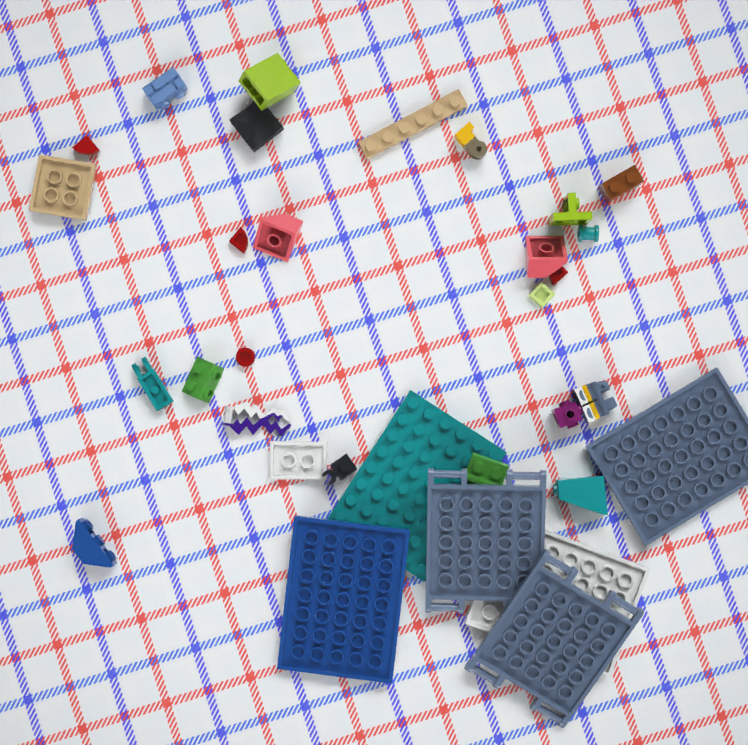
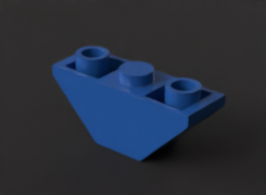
M84 518L78 519L75 523L72 549L82 563L109 568L117 564L115 554L111 550L106 549L104 546L105 541L99 534L96 535L92 530L94 527L91 522Z

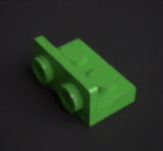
M472 452L466 468L467 482L470 484L503 485L509 465Z

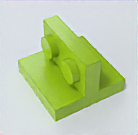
M567 193L563 198V212L552 213L548 218V226L587 225L592 220V212H576L580 206L579 198H576V193Z

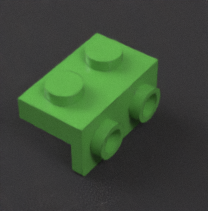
M197 357L182 392L209 403L222 377L224 368Z

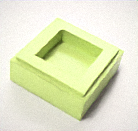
M541 281L528 297L543 308L555 293Z

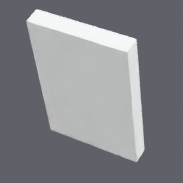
M270 441L269 479L327 480V475L322 477L321 474L327 470L328 442Z

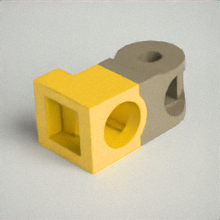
M468 122L455 134L454 138L473 159L480 160L487 153V146L472 133L475 127Z

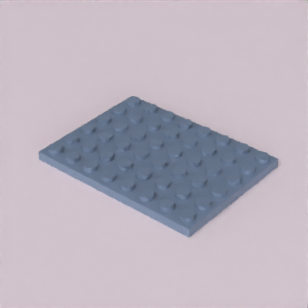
M717 367L585 446L645 546L748 485V417Z

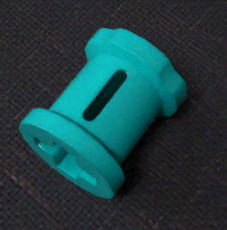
M578 225V242H582V240L598 242L599 226L583 227Z

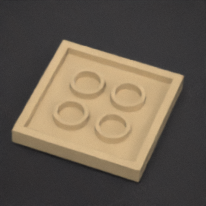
M39 154L29 211L87 221L97 165Z

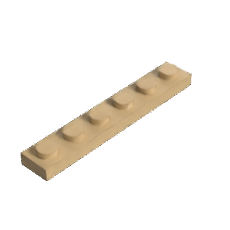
M457 89L364 138L358 144L368 160L467 108L468 105L460 90Z

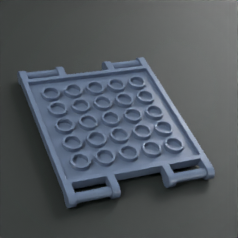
M428 468L425 613H431V611H458V613L464 614L465 600L503 601V610L505 609L544 550L546 470H540V472H513V470H506V485L467 484V469L456 471ZM434 478H461V484L434 483ZM513 479L540 480V485H513ZM431 599L459 600L458 604L431 603Z
M544 549L471 659L467 661L464 669L468 672L472 671L489 681L496 689L500 688L505 679L511 681L536 697L530 704L529 708L531 710L540 712L555 721L559 727L564 728L640 621L644 610L640 607L636 608L618 597L616 592L612 590L608 591L603 602L572 584V581L578 574L577 568L566 565ZM547 561L566 573L565 579L543 566ZM613 602L633 614L631 619L611 608V603ZM477 662L481 663L482 665L486 666L487 668L491 669L499 675L495 677L494 675L477 666ZM543 701L562 712L563 715L560 716L543 706Z

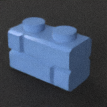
M172 67L144 86L142 90L156 110H164L170 106V102L173 99H180L185 96L188 88L174 67Z

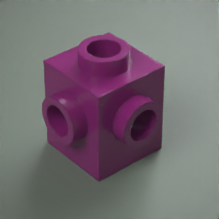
M569 400L558 403V408L551 410L558 428L567 426L570 429L578 426V421L582 420L581 415H583L580 404L577 405L576 402L570 403ZM568 411L570 412V417H569V418L567 417V412H568Z

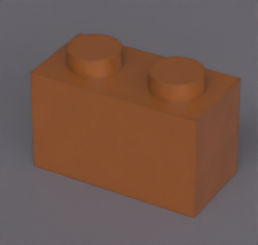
M633 165L603 182L598 189L608 204L640 186L644 180L637 167Z

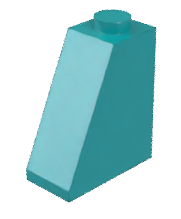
M596 475L555 480V484L552 487L554 496L557 495V499L608 515L604 476Z

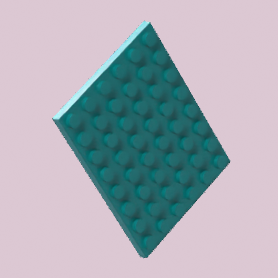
M410 390L327 519L410 529L406 570L422 581H425L428 468L461 471V469L467 468L472 452L499 462L503 460L507 452ZM434 478V483L461 484V478Z

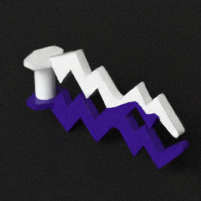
M248 401L233 407L225 406L224 423L222 425L230 426L238 435L245 427L254 435L261 426H265L270 435L276 429L280 436H282L291 427V424H288L281 429L276 421L272 425L268 421L272 415L278 422L281 416L290 421L283 409L277 413L273 407L267 414H263L257 405L251 409ZM233 409L238 415L245 409L250 417L257 412L260 418L254 425L248 417L241 424L238 419L231 424Z

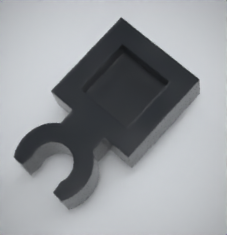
M346 453L330 465L333 470H326L321 476L330 475L331 481L327 485H331L336 481L337 476L341 481L356 471L357 468Z

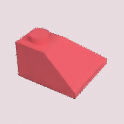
M288 214L261 217L253 248L288 262L299 237L303 221Z
M564 236L525 237L527 278H547L568 262Z

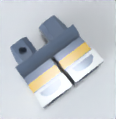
M607 381L591 382L572 390L577 404L584 405L581 408L586 423H591L609 414L610 410L617 407L614 397L604 400L601 394L610 390Z

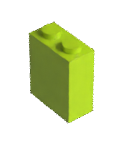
M278 53L244 70L238 80L261 111L293 94L301 83Z

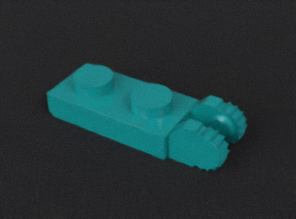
M144 357L142 358V363L147 368V373L143 375L136 363L131 366L138 377L137 380L156 411H160L173 403L174 400L156 370L153 369L148 359Z

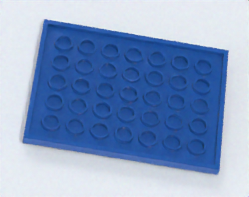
M299 515L294 516L277 669L392 684L410 529Z

